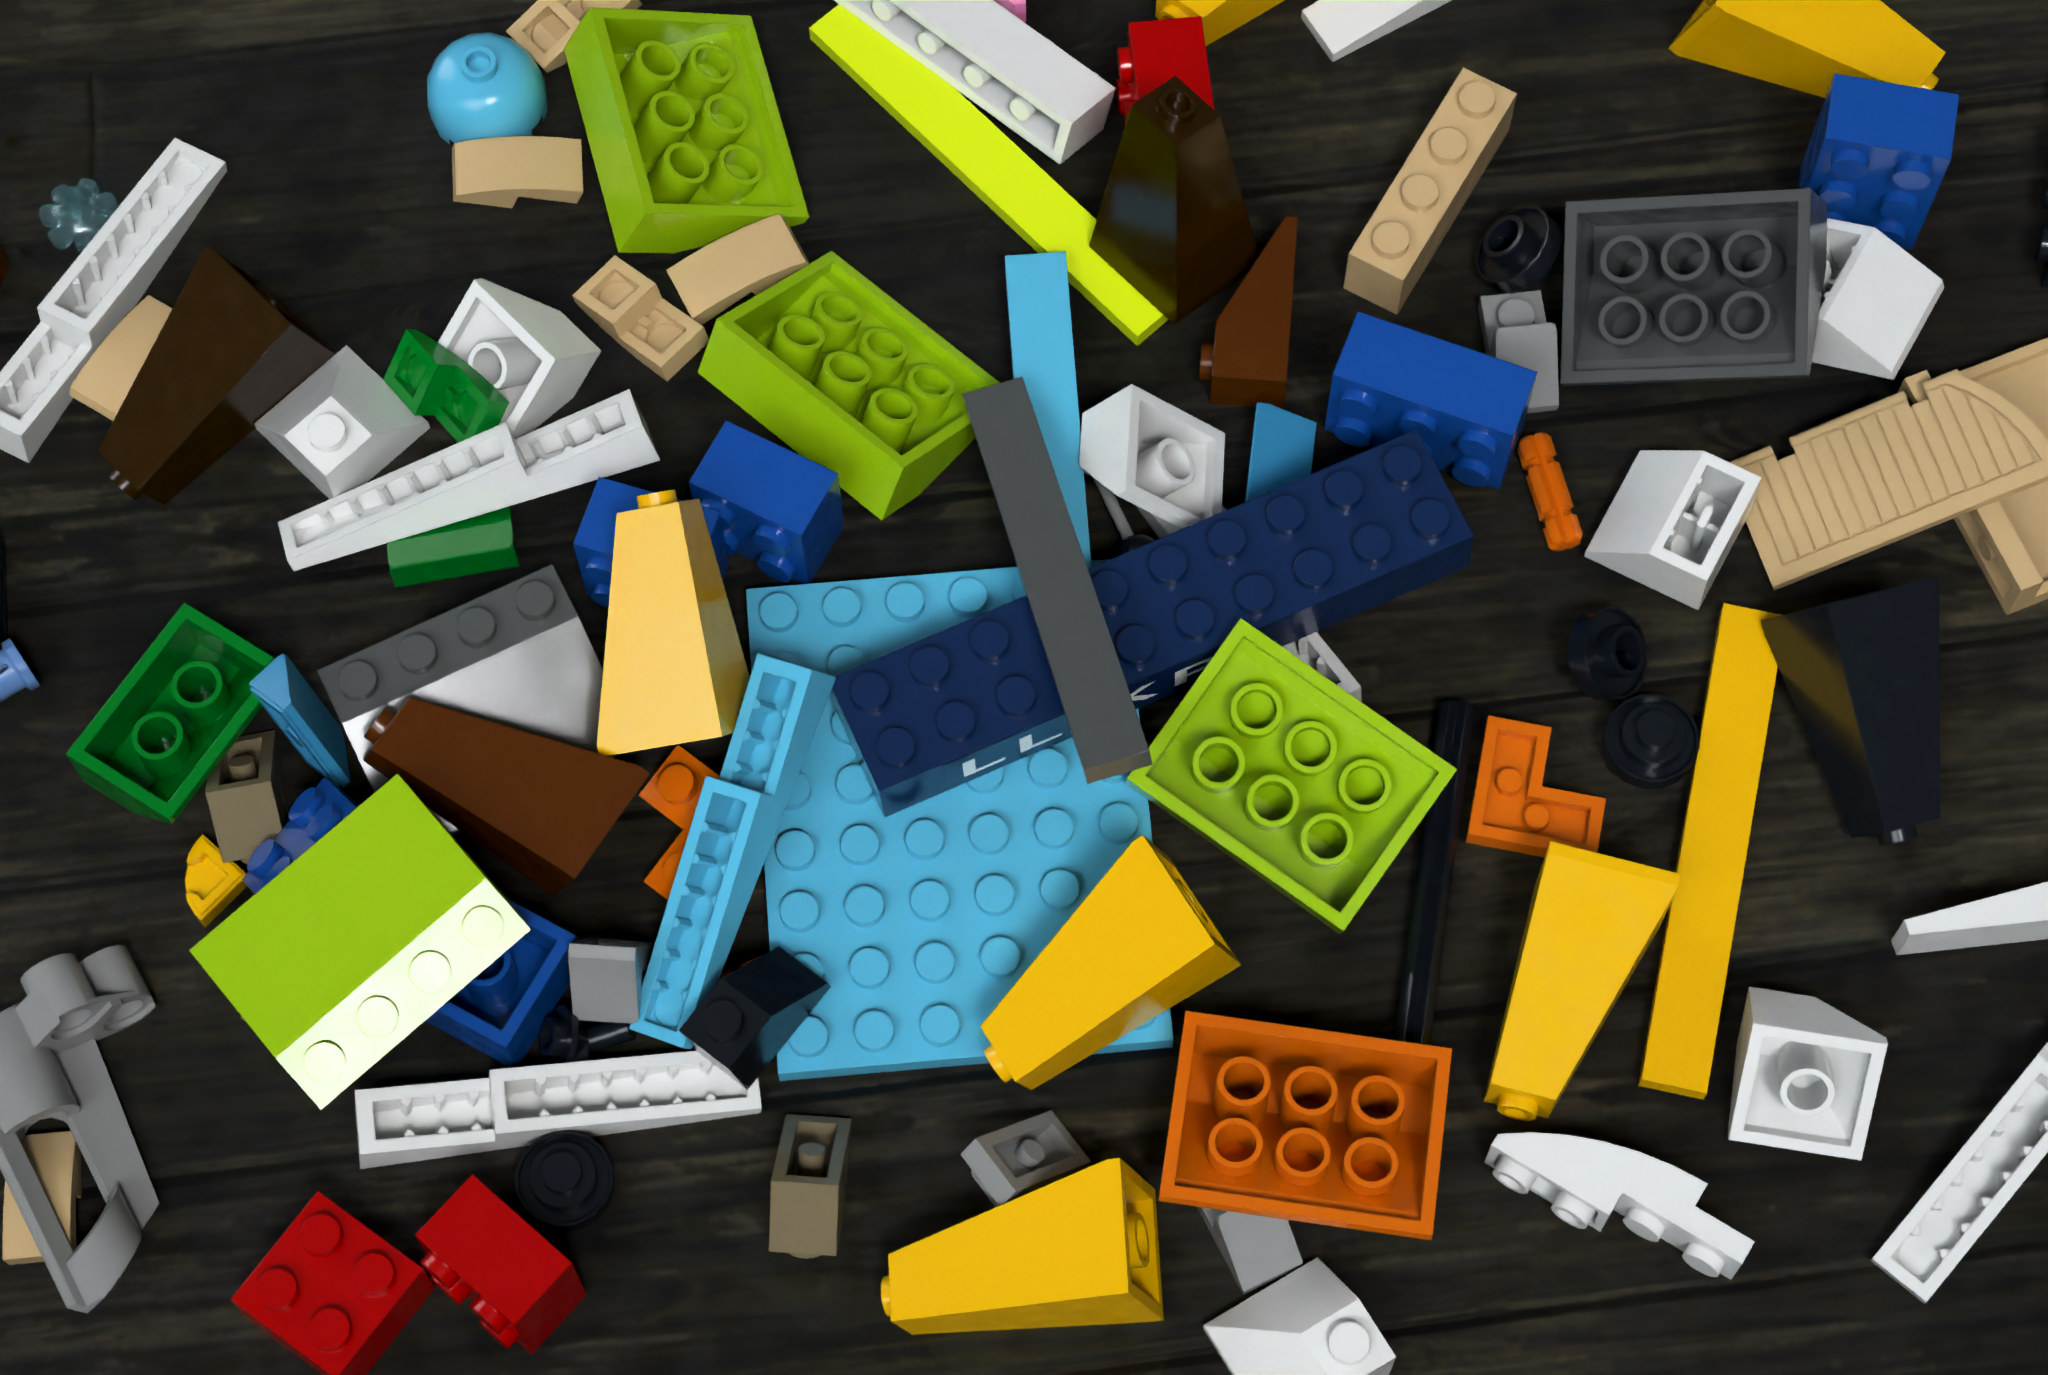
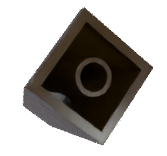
M1176 76L1131 105L1089 244L1092 250L1174 325L1248 273L1259 257L1221 117Z
M208 246L200 255L98 449V452L114 467L108 474L109 478L135 500L144 494L165 505L256 428L255 422L331 359L335 353L257 278L211 246Z

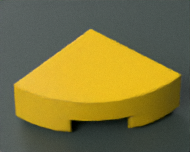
M202 834L191 848L187 857L185 892L191 910L199 922L206 928L247 887L242 881L247 873L233 861L223 863L219 848Z

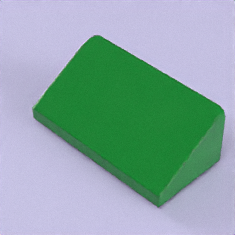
M510 506L387 543L389 572L395 588L520 566Z

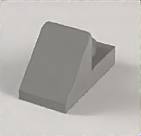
M1541 290L1480 296L1478 313L1486 355L1538 372L1527 413L1558 410L1557 328L1555 323L1546 322Z
M585 938L569 943L568 962L573 1015L582 1021L628 1024L638 1022L640 1018L642 973L648 968L652 954V942Z
M1052 1110L977 1137L960 1154L972 1169V1177L995 1207L1081 1171L1091 1162Z
M1197 1207L1243 1295L1303 1266V1260L1288 1220Z

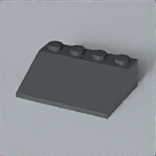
M1811 188L1566 202L1560 384L1563 386L1810 377L1826 271L1828 205Z
M553 564L317 670L374 793L388 782L389 779L363 761L374 745L365 739L364 735L386 706H389L398 713L409 697L598 753L597 735L603 669ZM638 751L610 755L609 757L621 760ZM430 809L453 837L463 833Z

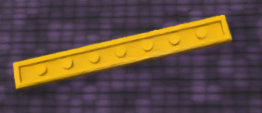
M1723 603L1720 610L1699 730V749L1694 759L1675 873L1681 874V878L1667 915L1638 1086L1702 1100H1704L1708 1091L1778 669L1777 662L1765 637L1761 620L1781 616V614Z

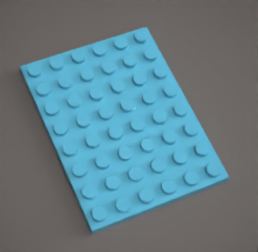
M1111 559L1092 560L1091 565L1094 567ZM1007 567L746 589L751 672L756 655L759 653L835 677L1026 596L1018 568ZM830 693L764 862L770 951L780 946L831 986L777 1053L779 1081L989 1063L983 1050L991 1045L980 1027L1127 847L1142 835L1153 843L1148 799L1127 785V777L1132 771L1087 784L1073 737L884 817L834 708ZM1138 708V709H1136V712H1137V715H1138V718H1139V708ZM1170 1009L1094 1054L1173 1048L1174 1039Z

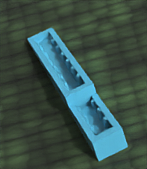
M1066 251L1006 255L1005 274L1013 379L1023 377L1080 548L1089 569L1092 568L1084 470L1079 467L1081 431Z
M757 653L719 779L710 776L705 777L642 984L640 1018L638 1022L630 1024L629 1029L684 1049H692L693 1046L681 1034L679 1029L718 983L836 677Z

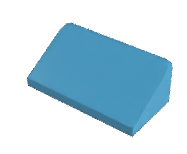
M1257 402L1245 502L1311 475L1317 422L1271 404Z
M281 654L249 683L251 686L250 690L305 762L337 787L342 786L344 788L350 782L345 738L341 726L289 657Z

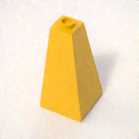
M1703 0L1668 47L1674 54L1683 58L1822 98H1826L1834 73L1932 90L1939 80L1932 72L1946 53L1881 0Z
M675 489L636 496L639 509L620 512L616 515L597 735L598 753L605 756L711 739L733 733L749 682V672L700 499L678 502Z
M1142 835L1127 847L980 1027L991 1045L983 1050L995 1072L1005 1083L1014 1079L1016 1083L1033 1090L1239 967L1241 963L1171 858Z
M1550 841L1534 886L1483 1102L1498 1105L1497 1111L1517 1120L1533 1121L1536 1119V1116L1549 1118L1659 930L1678 889L1681 874Z
M1121 1158L1106 1159L889 1253V1275L884 1276L881 1281V1300L886 1315L891 1317V1322L912 1335L1164 1321L1155 1189Z

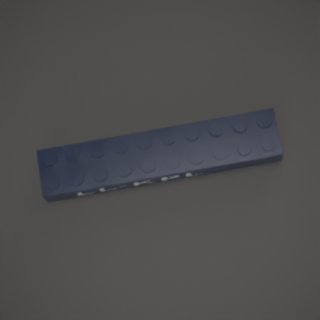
M1416 429L1089 568L1088 571L1134 707L1138 709L1192 686L1240 618L1280 646H1285L1469 567L1474 535ZM1027 595L837 675L831 690L834 708L884 817L1072 737Z

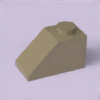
M276 730L240 736L207 778L205 794L223 863L241 860V862L248 864L254 851L264 841L268 839L274 840L289 821Z
M786 1114L771 1178L769 1252L789 1253L794 1257L804 1259L815 1258L821 1255L837 1256L844 1216L852 1118Z

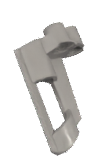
M125 945L104 948L87 956L81 962H78L74 954L64 953L37 963L27 970L20 979L27 996L22 1002L0 1012V1170L66 1308L87 1314L105 1298L126 1269L139 1246L142 1229L160 1204L96 1043L100 1039L139 1022L149 1015L156 1006L129 949ZM53 1118L68 1124L106 1202V1206L97 1222L74 1251L22 1147L23 1137L29 1127L42 1119Z

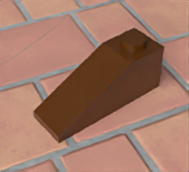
M1285 216L1216 320L1214 344L1202 343L1199 380L1211 381L1209 404L1256 407L1257 402L1283 409L1287 383L1298 217Z

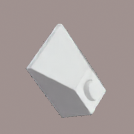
M483 278L473 280L438 341L439 344L450 350L481 374L509 401L499 424L507 422L515 439L534 431L574 398L601 353V350L561 311Z
M347 345L254 423L256 429L329 499L370 481L430 429L429 422L422 416H415L387 383Z
M1133 384L1082 413L1079 467L1116 496L1181 529L1222 512L1224 432Z
M1749 987L1736 1047L1728 1140L1861 1161L1888 1046L1887 1038L1816 997Z
M1318 1257L1203 1325L1205 1333L1232 1375H1389L1396 1359L1395 1354L1360 1299Z

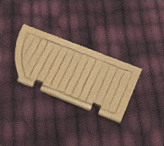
M1954 369L1922 383L1928 398L1924 401L1910 406L1906 393L1901 391L1789 437V443L1796 454L1777 461L1773 449L1769 445L1730 461V463L1762 477L1753 508L1746 519V524L1775 591L2048 481V440L2025 413L2005 397L1981 383L1960 375L1958 369Z

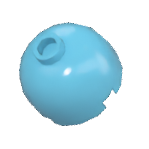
M490 32L473 33L451 42L434 60L427 77L429 114L440 137L449 144V139L456 143L491 137L533 136L532 130L539 124L541 116L544 121L548 111L545 79L530 51L514 39Z

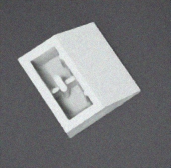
M1827 218L1826 271L1812 362L1894 380L1944 290L1943 280L1876 227Z
M1640 450L1587 547L1584 557L1699 610L1753 508L1762 477L1703 450Z

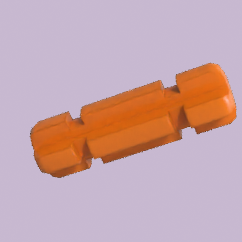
M1545 432L1527 435L1519 441L1517 452L1522 468L1527 470L1529 474L1526 476V480L1539 520L1545 522L1546 527L1543 529L1548 547L1555 552L1572 549L1580 544L1583 532L1577 515L1571 512V508L1574 505L1560 463L1554 460V456L1557 454L1551 436Z

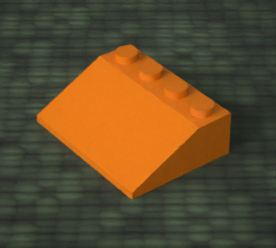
M1185 1011L1159 1201L1431 1241L1435 1219L1452 1048Z

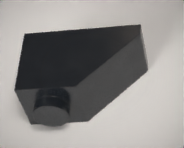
M778 946L722 977L679 1031L702 1056L748 1090L831 986Z

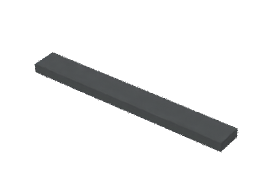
M1023 377L962 394L1087 784L1153 765L1136 709Z

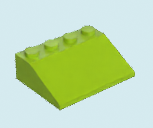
M590 7L564 47V52L618 253L674 254L700 248L745 226L777 214L785 217L790 227L804 224L808 220L809 214L751 16Z
M833 251L821 256L717 318L697 372L799 455L837 472L840 488L881 521L919 496L975 439L962 394L1000 383Z
M1240 618L1149 746L1153 765L1133 770L1127 777V785L1335 932L1341 934L1457 769Z
M397 773L189 951L276 1060L322 1110L527 934L531 928L530 924Z

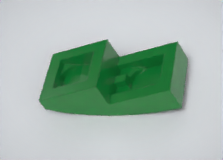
M416 329L405 330L383 378L415 416H434L457 443L499 425L509 404V401L475 369L450 350Z

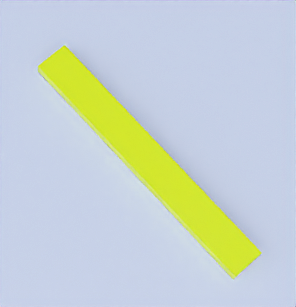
M840 4L809 27L810 39L1037 253L1066 251L1068 282L1136 346L1140 345L1169 320L1089 247L1097 220L956 88Z

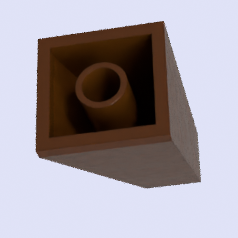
M410 697L398 713L389 706H386L364 735L365 739L374 744L363 759L364 762L389 780L398 773L428 808L552 897L575 880L650 775L648 771L636 764Z

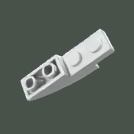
M1537 1132L1497 1134L1484 1163L1494 1168L1492 1173L1499 1182L1521 1194H1527L1531 1190L1551 1202V1210L1566 1223L1580 1229H1586L1589 1225L1601 1232L1614 1210L1624 1216L1623 1223L1632 1232L1652 1242H1658L1660 1238L1684 1252L1682 1258L1687 1264L1710 1277H1718L1719 1274H1722L1731 1280L1755 1243L1752 1239L1695 1206L1708 1183L1674 1165L1636 1150L1605 1141L1567 1134Z

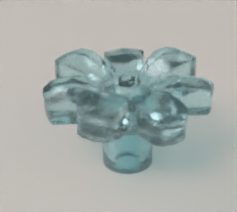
M82 178L76 187H68L65 184H61L53 189L51 198L55 204L41 206L39 217L42 225L52 228L48 233V237L55 247L61 250L67 249L74 239L77 250L82 252L94 238V234L98 233L119 206L111 192L99 194V187L94 180Z

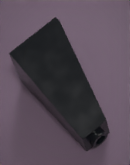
M1936 577L1761 620L1765 637L1851 838L1877 834L1879 845H1887L1918 837L1915 825L1940 818L1939 587Z

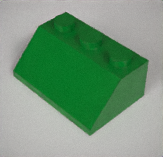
M184 602L67 751L66 755L86 784L136 815L173 824L263 707L251 692L249 683L275 658Z

